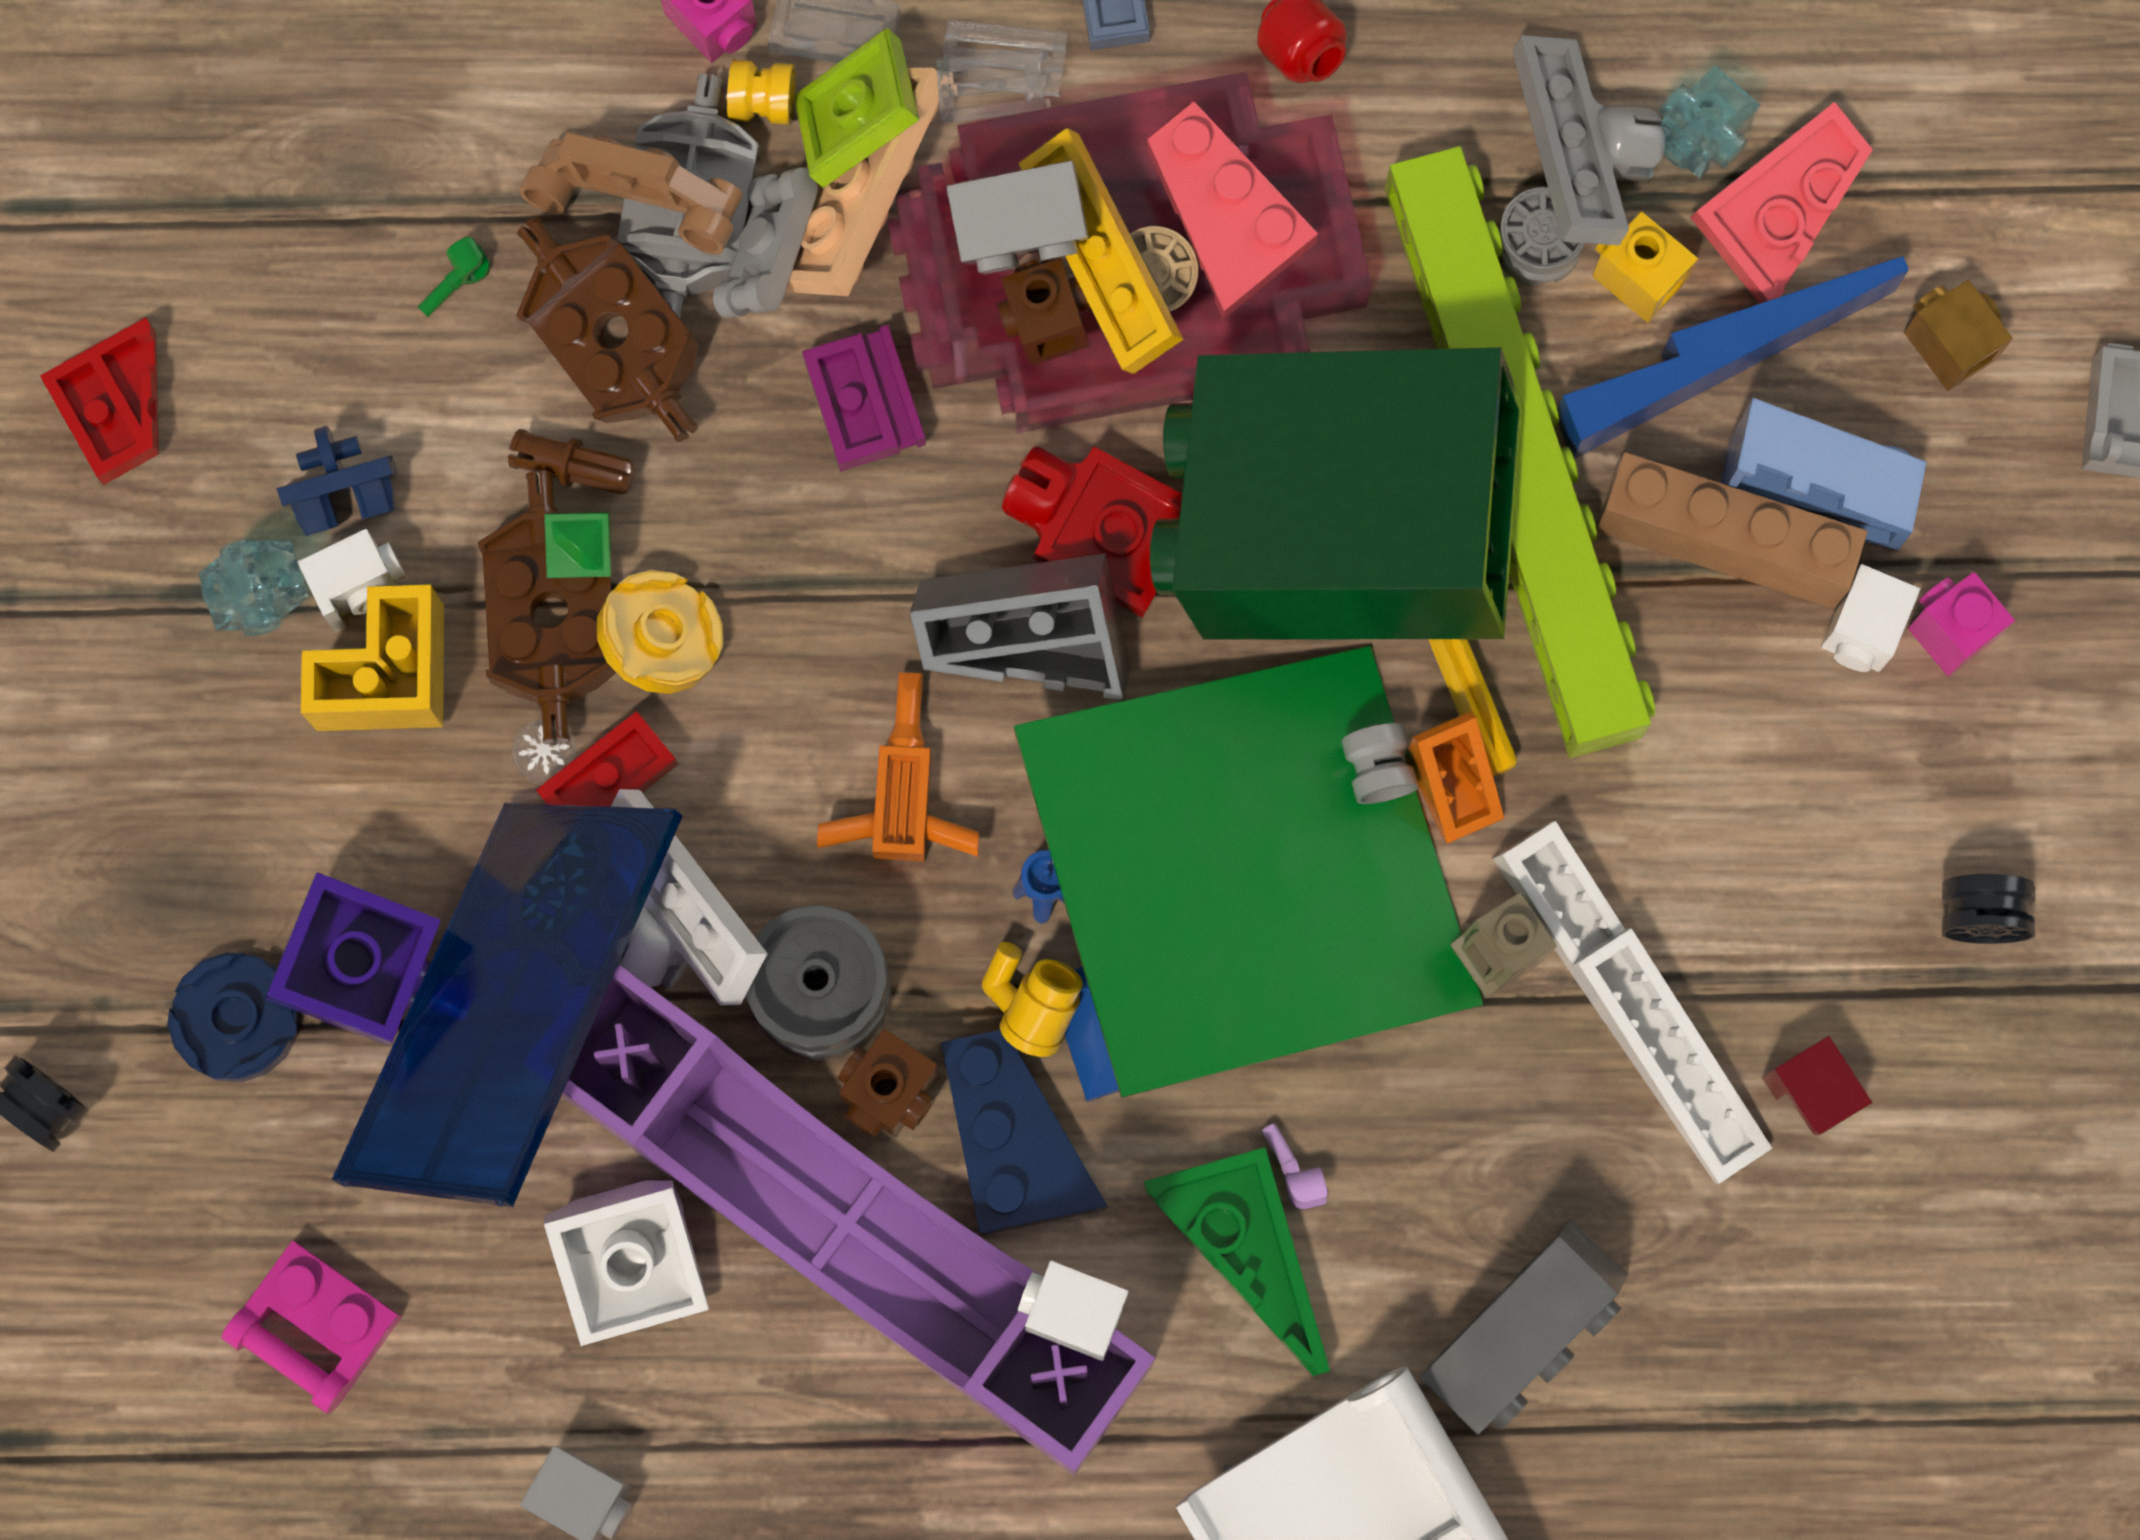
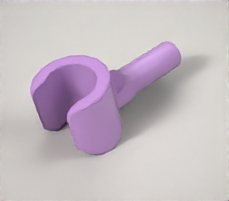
M1276 1123L1265 1127L1262 1133L1281 1165L1291 1204L1299 1209L1326 1204L1328 1191L1322 1169L1318 1167L1300 1172L1297 1159H1295Z

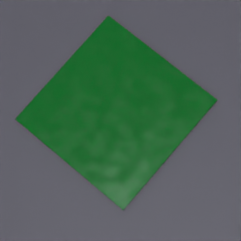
M1371 646L1014 725L1013 729L1121 1098L1484 1005L1477 984L1450 946L1462 934L1417 792L1414 791L1397 799L1374 804H1359L1356 802L1352 782L1356 777L1354 764L1345 758L1341 740L1350 733L1367 727L1395 723Z

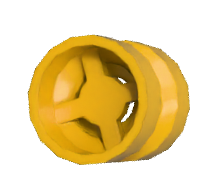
M732 59L727 88L728 119L749 122L756 113H759L760 117H766L771 124L791 125L795 106L794 96L796 94L795 64L774 63L770 68H762V71H758V67L753 61Z

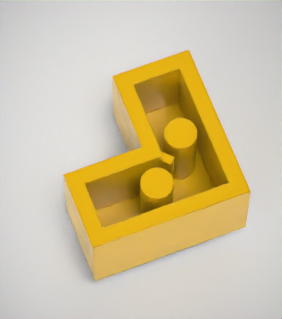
M432 585L368 586L366 649L302 650L301 714L316 731L443 727L444 604Z

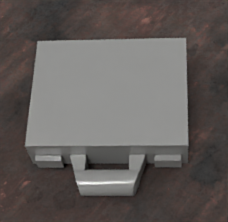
M2108 343L2092 359L2081 470L2140 478V351H2134L2133 346Z

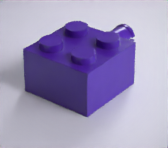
M317 872L311 882L264 999L388 1045L394 1040L405 1009L410 1010L413 1004L422 1007L437 975V971L428 968L429 961L425 959L441 920ZM447 978L442 984L431 1011L458 1020L461 1024L467 1026L476 1008L482 987L473 986L457 979Z

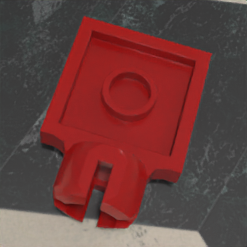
M1094 446L1081 463H1069L1041 447H1033L1019 464L1021 468L1018 474L1012 476L1005 490L1001 507L1006 515L1034 529L1039 536V545L1032 559L1042 563L1106 553L1117 605L1143 618L1157 593L1153 585L1150 569V543L1153 527L1159 518H1180L1182 493Z

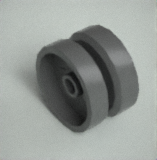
M824 905L793 908L770 920L755 937L768 954L745 998L766 1037L785 1052L813 1061L842 1058L857 1048L866 1045L884 1023L891 1000L889 969L886 959L872 931L849 912ZM824 973L829 976L827 985L819 991L809 990L804 984L808 978L813 981H819Z

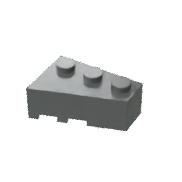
M1106 553L920 580L910 609V616L924 670L1001 682L1007 676L1044 682L1043 688L1063 691L1064 686L1103 691V698L1124 699L1130 663Z

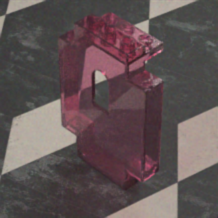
M1241 72L957 125L959 148L948 149L954 184L1022 171L1018 164L1068 128L1080 135L1130 234L1144 227H1165L1179 233L1192 247L1179 214L1175 213L1147 151V139L1192 102H1195L1318 233L1317 243L1224 320L1214 301L1215 295L1204 270H1201L1198 265V279L1194 291L1184 304L1170 312L1184 340L1134 374L1121 369L1093 311L1080 315L1090 347L1031 366L1020 336L1008 338L997 306V302L1008 299L1001 278L1011 275L1013 269L983 275L978 273L977 264L970 266L961 262L947 187L945 186L942 162L919 166L917 169L920 189L908 191L909 193L896 195L898 218L887 219L894 256L906 254L910 274L898 277L905 313L917 311L921 332L910 334L916 370L929 369L932 389L995 378L1001 414L1013 413L1016 431L1021 433L1193 400L1198 355L1310 352L1303 319L1367 308L1372 286L1332 114L1260 128L1247 72ZM1026 255L1017 256L1018 261Z

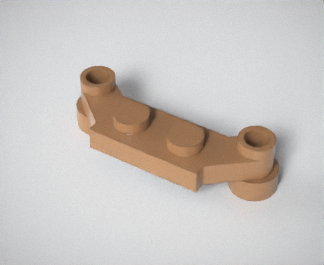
M569 132L566 133L563 140L552 139L539 165L530 167L519 188V193L524 200L535 208L550 214H562L575 187H582L685 213L678 228V234L690 246L713 255L723 253L734 231L731 223L732 218L743 198V193L734 184L720 178H711L709 182H706L681 167L671 154L661 149L650 147L643 151L623 146L614 139L597 134L590 138Z

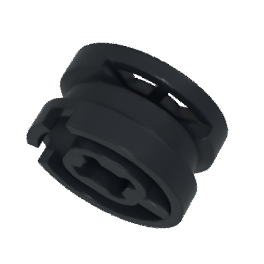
M1971 874L1952 877L1942 882V901L1948 904V914L1942 917L1943 937L1958 942L1975 944L2016 943L2035 937V917L2029 915V905L2035 902V886L2032 880L2003 874Z
M15 1054L4 1067L7 1075L0 1082V1087L4 1090V1092H0V1115L34 1141L55 1152L61 1145L59 1140L53 1136L55 1131L63 1132L70 1122L79 1123L89 1110L56 1081Z

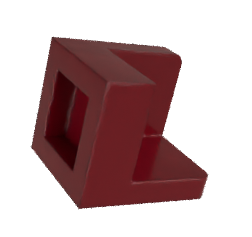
M1830 1036L1781 1064L1762 1078L1776 1100L1785 1094L1788 1095L1810 1131L1816 1136L1823 1134L1873 1103Z

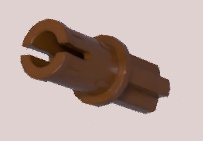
M518 429L509 447V450L519 452L518 455H508L510 468L536 471L539 474V470L550 471L553 473V477L558 478L561 486L571 487L574 483L622 495L629 492L634 481V462L630 458L583 447L582 440L578 438H571L569 442L530 433L524 429Z

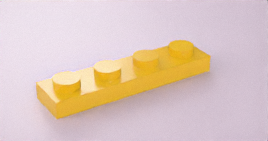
M1066 128L1018 164L1023 171L1068 161L1074 162L1089 240L1076 242L1078 254L1066 256V259L1121 369L1134 374L1184 339L1080 135Z

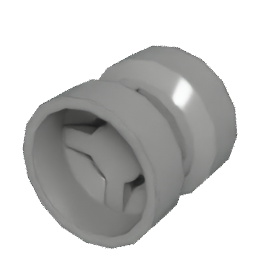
M1389 723L1367 727L1350 733L1341 740L1346 760L1354 764L1356 777L1352 782L1357 803L1374 804L1406 796L1419 788L1414 768L1405 761L1403 752L1408 746L1402 724Z

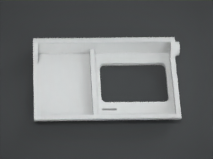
M1407 1366L1388 1372L1198 1487L1176 1505V1509L1194 1540H1508Z

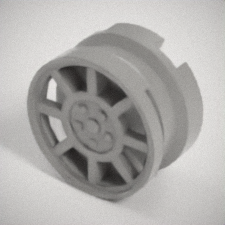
M1548 187L1532 188L1513 198L1503 213L1498 229L1503 249L1502 256L1498 257L1499 263L1508 275L1530 286H1539L1540 283L1552 281L1557 283L1566 278L1576 267L1585 244L1562 242L1553 204L1551 201L1546 200V197L1551 198Z

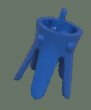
M1049 850L1035 852L1027 858L1021 870V878L1015 884L1012 893L1015 899H1020L1025 895L1032 898L1033 916L1040 924L1049 920L1054 901L1059 899L1064 903Z

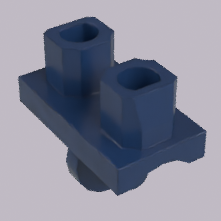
M326 425L314 429L317 447L298 452L296 457L301 471L323 465L327 474L276 488L282 507L291 504L296 520L305 536L340 526L330 493L352 487L362 520L396 510L394 486L390 475L398 472L392 455L343 469L342 459L362 454L360 442L357 436L335 442L329 427Z

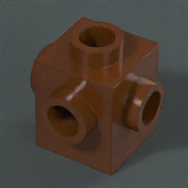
M1061 258L1052 261L1031 260L1018 266L1014 270V274L1001 278L1008 299L997 302V306L1008 338L1020 336L1031 366L1090 347L1080 315L1092 310L1076 277L1068 279Z
M884 1028L868 1052L861 1047L855 1050L838 1076V1080L844 1083V1086L839 1091V1095L842 1101L850 1106L844 1116L875 1138L882 1129L895 1138L904 1126L914 1131L935 1101V1098L929 1095L928 1092L941 1075L939 1066ZM892 1082L897 1085L896 1089L889 1095L882 1096L876 1093L878 1087L883 1083Z

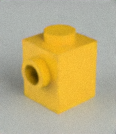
M1641 211L1628 225L1629 231L1620 245L1598 244L1595 251L1600 254V258L1592 277L1644 321L1649 323L1688 281L1698 258Z

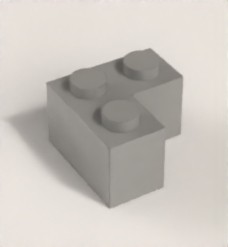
M1073 161L946 186L961 262L970 266L977 264L978 273L983 275L1016 269L1019 266L1017 256L1031 254L1033 250H1039L1041 261L1078 254L1076 242L1089 240L1076 167Z

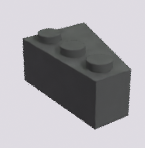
M1572 1219L1557 1233V1237L1514 1277L1515 1279L1475 1317L1420 1376L1477 1435L1491 1422L1500 1430L1504 1428L1528 1403V1400L1521 1392L1537 1375L1546 1383L1551 1381L1575 1355L1567 1345L1584 1328L1594 1337L1621 1310V1307L1613 1299L1619 1294L1628 1274Z

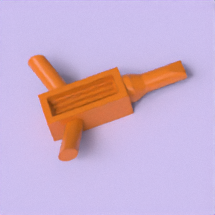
M898 673L895 726L887 740V746L879 745L875 812L819 823L817 849L873 837L872 853L874 859L925 862L926 840L978 857L980 837L978 831L928 815L932 755L931 749L925 748V740L920 729L923 689L922 673Z

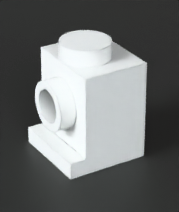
M367 528L297 561L322 615L336 633L348 628L343 616L351 612L354 615L367 613L368 586H398L396 580L406 576L390 543L387 542L378 546Z

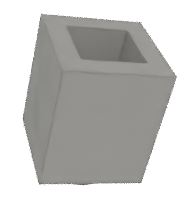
M553 1446L519 1506L579 1540H602L604 1536L613 1540L623 1527L633 1504L624 1500L631 1486L568 1450Z

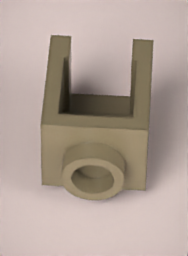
M1521 892L1476 919L1462 936L1450 944L1486 998L1538 966L1557 947Z

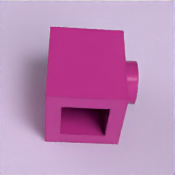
M661 0L664 14L711 63L725 52L731 54L743 47L752 36L753 29L757 26L752 0Z
M1972 572L1957 585L1950 577H1947L1921 597L1919 602L1925 609L1908 627V630L1949 677L1995 642L2016 620L1978 575Z

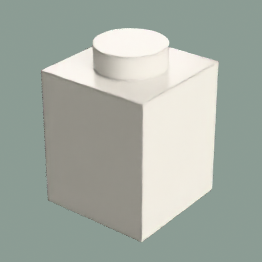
M1861 564L1855 572L1850 590L1836 608L1821 648L1834 653V659L1849 669L1860 672H1868L1870 669L1880 672L1894 656L1921 588Z
M1050 1260L1044 1276L1032 1271L1022 1295L1018 1311L1029 1315L1025 1325L1027 1332L1103 1361L1129 1291Z

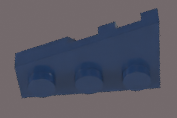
M997 1030L941 1042L980 1236L1108 1209L1105 1200L1017 1049L1007 1042L1001 1031Z

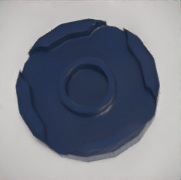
M226 952L202 960L182 977L175 990L177 994L173 999L172 1009L169 1008L167 1025L175 1050L191 1068L216 1081L245 1082L268 1074L287 1057L299 1034L301 1013L264 999L277 969L276 966L256 956Z

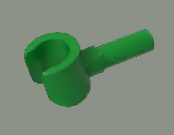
M464 237L447 249L446 255L454 270L444 277L445 279L417 306L427 317L463 284L477 283L488 275L490 270L489 260L481 246L476 244L472 237Z

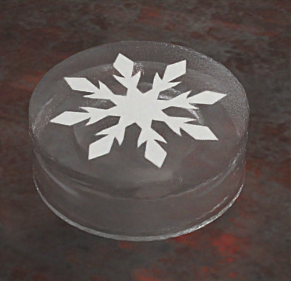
M542 719L525 725L518 732L513 742L512 756L516 767L524 778L536 785H543L579 756L577 743L570 731V742L564 744L558 742L556 738V721H554L556 744L546 745L542 743Z

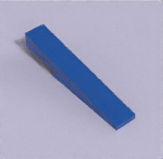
M1904 256L1671 333L1661 354L1663 362L1563 395L1557 409L1559 416L1558 425L1574 459L1894 293L1909 271Z

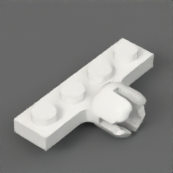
M619 789L608 813L659 815L640 790ZM602 825L608 829L614 840V866L631 887L635 900L651 865L649 851L646 845L635 835L619 828ZM674 835L619 965L649 987L659 986L661 983L666 988H669L681 978L689 964L719 1005H741L768 953L676 835ZM627 918L622 920L611 942L610 957Z

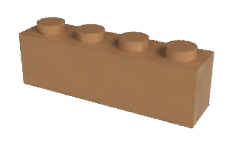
M1626 452L1623 453L1612 476L1596 526L1598 533L1831 609L1837 607L1851 588L1868 533L1867 530Z

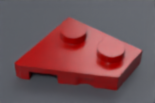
M146 317L40 375L96 477L103 485L159 455L156 332Z

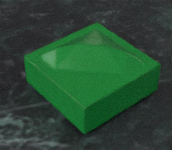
M610 511L544 514L547 578L611 577L613 575Z

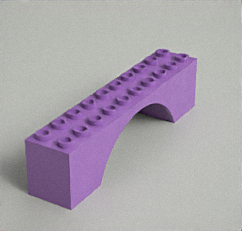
M608 959L607 962L604 964V966L600 969V971H599L600 973H602V972L605 971V968H606V966H607V964H608L609 959ZM618 964L562 1093V1097L1075 1476L1149 1373L1155 1357L1116 1328L1103 1361L1027 1332L1025 1325L1029 1315L1018 1311V1307L1033 1271L1032 1269L985 1241L884 1170L767 1080L716 1035ZM584 990L527 1065L552 1090L595 994V990Z

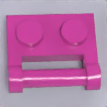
M291 1241L246 1305L229 1321L222 1333L221 1339L237 1351L245 1347L311 1394L313 1396L311 1403L328 1415L339 1406L402 1316L299 1243ZM272 1310L342 1358L334 1371L328 1374L262 1327V1324Z

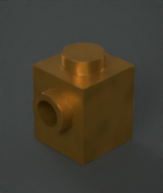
M1969 279L1950 291L1944 285H1940L1923 296L1913 306L1917 314L1904 332L1947 391L1996 361L2013 339L2001 323V314L1995 302L1987 294L1978 292Z

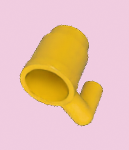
M1001 942L982 979L984 993L1004 1012L1000 1022V1031L1007 1042L1021 1052L1037 1057L1052 1056L1058 1052L1064 1040L1065 1032L1080 1004L1079 993L1083 986L1082 979L1070 966L1056 960L1044 959L1038 961L1032 972L1027 973L1023 977L1017 990L1010 980L1023 953L1017 945L1010 942Z

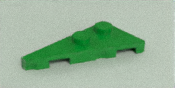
M1260 1148L1144 1181L1146 1194L1310 1375L1314 1377L1329 1373V1364L1266 1148Z

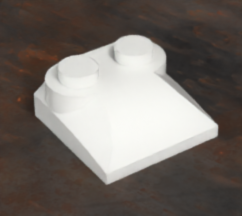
M673 1180L641 1181L572 1201L545 1216V1231L581 1346L709 1310L701 1275L683 1216V1204L676 1192Z

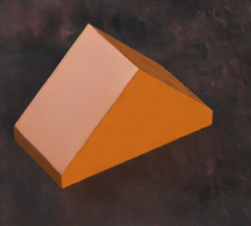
M1472 711L1412 737L1405 757L1407 763L1415 770L1419 789L1442 838L1447 844L1505 819L1477 717Z

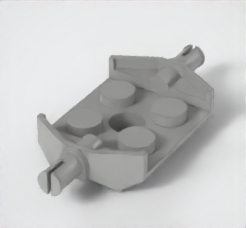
M700 74L698 76L694 106L688 105L687 111L659 114L637 128L634 148L643 151L650 147L661 149L671 154L681 167L706 182H709L711 178H720L734 184L741 190L743 198L731 221L734 231L723 253L713 255L702 252L690 246L680 237L678 228L685 213L624 198L617 239L620 240L679 318L681 317L683 300L714 289L719 283L728 281L740 245L739 238L745 228L749 205V184L753 180L756 161H760L761 158L759 144L739 125L719 115L718 105L724 81L715 75H711L710 83L707 74Z

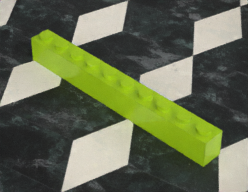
M1461 146L1391 164L1384 189L1436 349L1501 347L1522 403L1509 575L1568 757L1570 759L1642 739L1651 725L1650 717L1655 716L1654 699L1648 683L1645 680L1637 681L1630 658H1634L1636 655L1633 635L1626 621H1617L1611 600L1616 598L1614 578L1606 562L1598 563L1592 541L1597 539L1594 517L1587 504L1579 506L1573 483L1578 481L1576 463L1569 447L1560 448L1553 427L1559 424L1557 406L1549 389L1541 391L1535 372V369L1540 367L1537 345L1530 332L1522 333L1516 313L1521 311L1519 291L1512 276L1504 278L1498 257L1502 256L1503 253L1500 233L1493 220L1485 221L1479 201L1484 200V189L1478 168L1474 164L1467 166Z

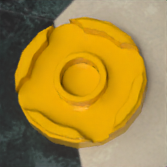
M647 570L627 576L608 594L597 617V641L606 662L624 681L646 692L673 694L694 687L712 670L723 648V623L714 602L702 590L698 593L693 587L687 585L688 579L673 572Z

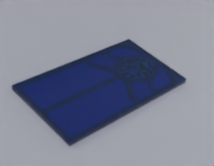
M504 803L332 1180L343 1187H360L490 1204L498 1207L514 1206L683 817L682 814L676 809Z

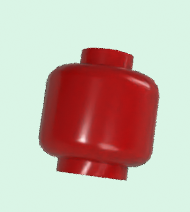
M1273 0L1264 9L1257 33V45L1263 56L1289 81L1297 84L1323 81L1337 71L1346 56L1347 29L1342 20L1322 0Z

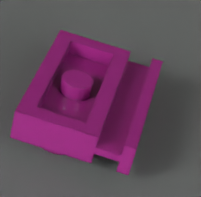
M888 325L879 327V331L864 336L859 333L802 351L840 472L899 454V450L915 445H917V448L926 445L925 435Z

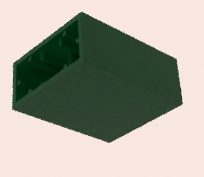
M1502 348L1198 355L1193 402L1171 403L1167 408L1164 420L1163 450L1166 468L1171 478L1184 479L1180 518H1159L1153 527L1150 543V569L1156 592L1159 595L1176 596L1203 640L1504 639L1522 403Z

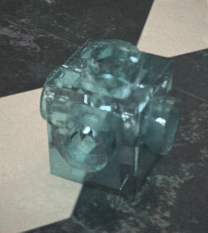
M1714 65L1691 89L1684 84L1680 85L1659 109V113L1664 117L1660 127L1665 129L1666 135L1664 155L1675 166L1681 169L1688 168L1699 179L1715 163L1724 169L1738 156L1747 144L1748 140L1743 135L1749 130L1761 105Z
M241 540L230 543L220 549V556L198 573L202 584V597L205 604L209 607L215 631L243 630L245 636H259L270 633L281 626L280 620L309 598L291 540Z

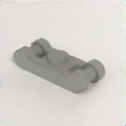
M807 168L786 170L780 177L775 174L758 176L749 184L748 195L752 209L747 224L740 235V245L728 281L719 283L713 293L714 306L722 317L726 319L741 317L748 314L750 310L755 313L774 311L781 305L817 196V182L809 176Z

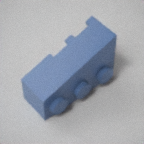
M1752 398L1729 438L1720 483L1867 530L1865 543L1899 550L1913 532L1927 462L1910 456L1904 449L1877 444Z

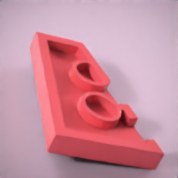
M1192 102L1147 139V151L1175 213L1179 214L1191 241L1198 265L1201 270H1204L1215 295L1214 301L1223 320L1317 243L1318 233L1195 102Z
M1834 102L1698 209L1690 218L1759 304L1781 297L1785 290L1784 287L1798 265L1805 259L1814 244L1813 241L1830 214L1839 205L1873 149Z

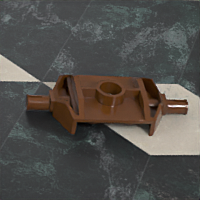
M535 217L525 222L530 229L521 226L517 234L537 257L538 265L533 272L516 316L519 320L530 324L595 410L592 416L596 420L612 423L635 420L653 414L662 420L674 436L676 442H681L690 437L686 431L694 433L698 425L692 420L678 400L682 397L679 390L694 368L699 344L620 240L607 234L562 245L555 242L539 218ZM623 316L628 325L626 340L619 347L608 349L603 341L602 333L604 326L610 319Z
M539 470L541 494L539 477L536 471L528 472L526 479L529 508L526 510V513H523L478 541V548L483 555L489 656V669L486 670V677L491 684L516 697L538 703V707L542 712V743L556 745V738L560 744L570 742L567 707H572V700L598 689L616 674L614 669L606 662L597 641V617L606 597L612 591L611 577L547 578L544 514L559 512L554 507L553 473ZM550 598L564 601L568 605V613L561 624L546 628L535 623V610L541 602ZM555 720H556V738H555Z

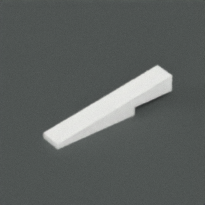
M1553 821L1543 825L1493 857V861L1515 893L1521 892L1556 943L1557 947L1554 950L1714 1183L1720 1184L1771 1150L1772 1147L1636 934L1632 928L1625 929L1557 822Z

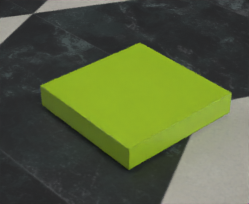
M889 28L874 36L794 96L809 176L823 188L919 121L902 42Z

